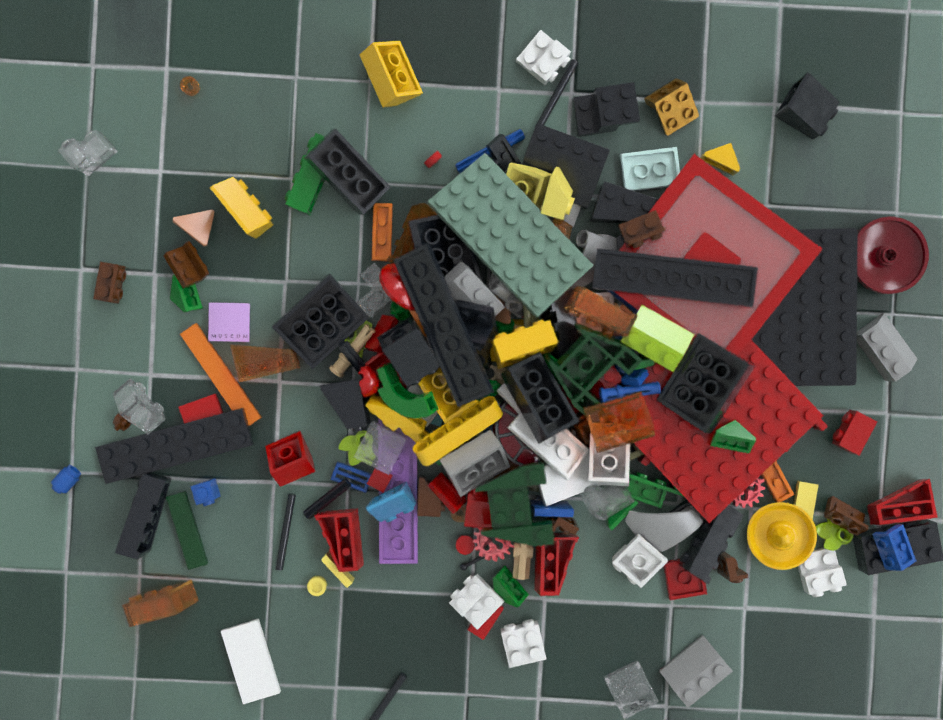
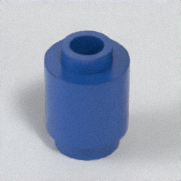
M72 465L64 467L51 481L52 489L58 494H67L79 481L81 472Z

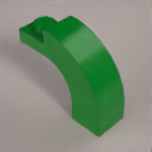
M391 362L377 369L379 380L383 385L377 390L383 401L398 414L409 418H424L431 416L439 409L432 391L423 394H414L407 391L400 383Z

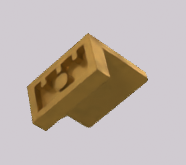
M677 78L644 98L646 104L656 110L666 135L672 134L699 117L688 83Z

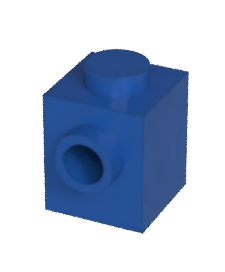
M216 478L191 486L196 505L202 503L203 506L215 503V499L221 496Z

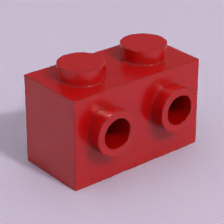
M849 410L844 414L840 428L835 431L832 444L851 454L860 456L877 421L858 411Z

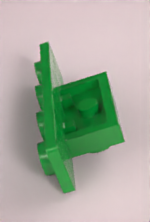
M629 469V486L625 489V496L658 508L662 507L667 491L683 496L674 485L673 488L666 486L667 482L657 478L655 481L649 480L648 475L637 472V475L632 474Z

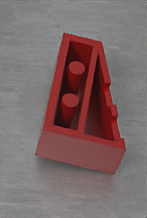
M919 479L867 505L870 525L938 518L930 479Z
M358 508L321 511L314 515L323 531V537L327 540L330 547L329 551L338 571H358L364 565Z

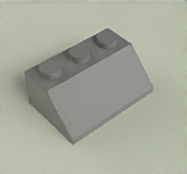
M462 261L444 277L455 303L457 300L494 307L495 316L505 308L497 297Z
M882 313L857 331V343L885 381L896 382L912 370L917 357L885 313Z
M491 430L482 433L474 440L440 459L445 472L460 497L510 467L502 445Z
M703 635L659 670L687 708L733 672Z

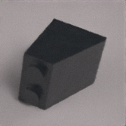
M807 72L793 84L776 112L775 117L809 138L815 139L818 136H823L827 131V123L837 114L838 109L836 108L840 102Z
M408 317L377 337L382 350L407 387L416 385L421 381V378L435 373L440 367L436 356L411 317Z
M362 379L320 385L321 391L347 429H352L353 432L366 429V426L371 422L369 410L365 406L367 398L363 397L359 385Z

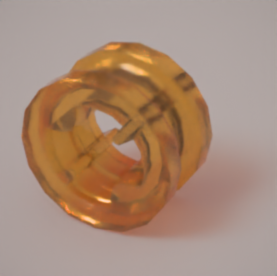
M191 76L184 77L180 82L181 90L189 96L196 95L200 90L199 83ZM190 82L192 84V90L188 88L187 83Z

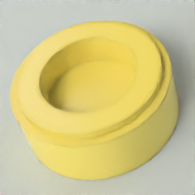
M322 576L312 577L307 584V590L313 596H320L327 589V582Z

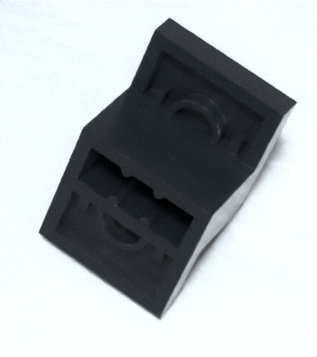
M634 82L595 88L591 95L573 97L578 137L614 132L621 125L640 122Z
M457 300L456 306L484 369L489 370L492 365L490 356L492 341L498 335L494 307Z

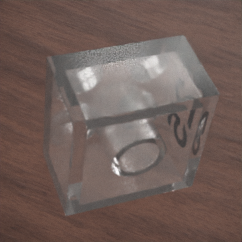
M372 421L354 458L389 475L408 437L396 431L393 432L390 428L376 421Z
M638 660L604 676L606 684L624 719L659 702Z

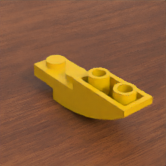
M372 395L365 405L369 412L376 415L387 428L394 432L399 427L415 443L430 434L424 429L427 421L423 418H409L398 414L380 396Z

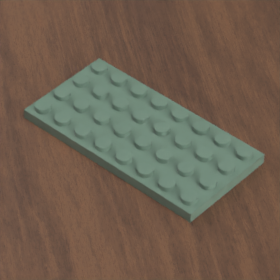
M486 153L428 200L427 204L535 318H538L594 266L546 215L541 214V210Z

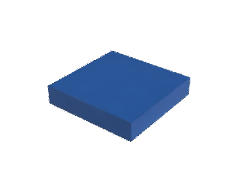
M530 500L531 511L534 516L574 517V509L568 501H559L545 506L542 500Z

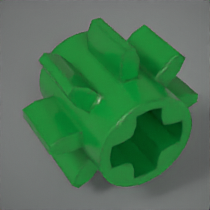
M394 301L391 302L390 314H395L396 319L404 321L408 317H412L408 309L401 307Z

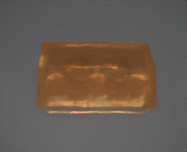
M641 391L584 408L597 453L655 436L654 424Z

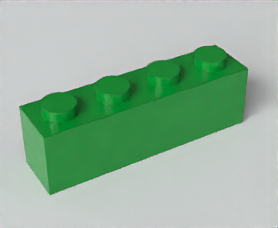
M315 133L314 138H310L307 148H309L307 154L324 136ZM303 155L300 161V171L295 173L292 180L294 185L285 196V204L294 210L310 216L325 179L304 159L306 155Z

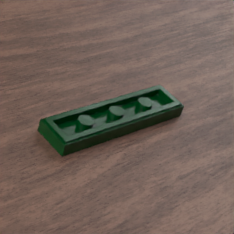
M183 491L167 496V503L188 570L207 565L208 560L187 492Z

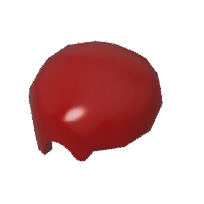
M370 366L361 367L358 374H362L363 379L359 382L363 397L366 398L377 393V389L380 387V380L373 368Z

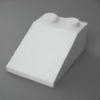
M591 422L589 484L629 486L630 424Z

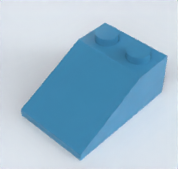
M406 481L372 498L366 509L379 522L385 520L387 523L396 519V515L401 512L406 514L414 510L413 506L417 502Z

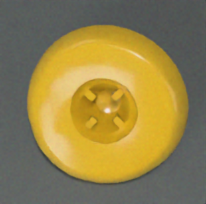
M777 502L768 504L754 513L748 524L747 541L751 552L761 563L773 569L787 570L801 565L811 556L816 546L817 531L812 518L803 509L793 504Z

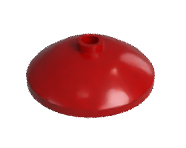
M393 263L385 265L379 273V280L383 290L401 307L415 311L396 265Z

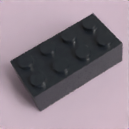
M336 128L331 130L304 157L360 215H364L390 188L388 183Z
M540 352L507 368L500 374L538 444L579 422Z
M923 519L900 523L904 525L916 562L909 567L943 561V551L937 522ZM895 525L869 529L857 536L853 534L854 548L860 571L867 575L893 571L885 569L873 533L885 532Z

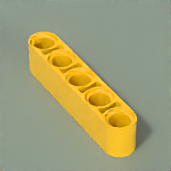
M487 396L418 441L413 446V451L423 466L433 464L498 421L503 416V412L495 397Z

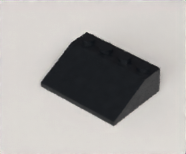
M537 123L522 165L535 167L551 174L555 167H560L573 190L571 197L575 198L574 204L588 209L610 150Z
M438 215L408 221L414 249L429 243L444 277L462 261L481 280L476 255Z
M329 273L278 319L272 328L313 370L370 317Z
M698 333L656 400L704 433H712L755 368V365Z

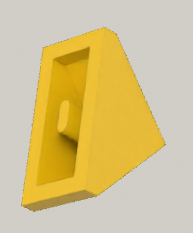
M731 143L706 151L700 156L706 163L728 174L735 175L740 170Z

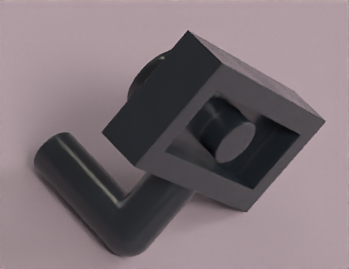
M504 134L497 135L486 145L494 158L493 161L505 174L507 173L509 163L522 165Z

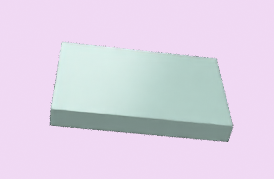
M677 147L619 155L623 188L635 192L668 188L680 173Z

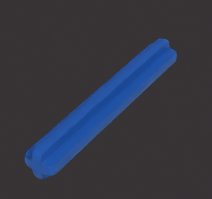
M519 129L505 138L510 146H513L524 140L525 135ZM486 147L456 163V169L459 173H462L484 153L490 158L492 155Z

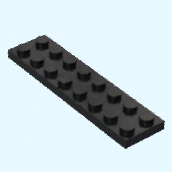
M425 244L395 259L394 263L457 406L459 407L493 393L494 390L430 244Z
M597 248L592 289L752 308L754 305L758 267Z
M240 408L95 447L105 484L252 446L254 443L245 410Z

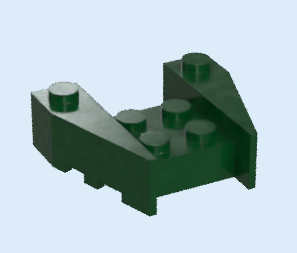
M575 322L574 326L582 335L557 362L548 354L545 357L573 406L589 418L601 405L597 396L590 391L591 387L614 363L629 375L643 360L629 346L622 343L621 340Z
M544 461L525 463L476 487L475 492H488L492 527H484L481 530V535L530 546L554 544L552 520L532 521L528 486L547 483Z

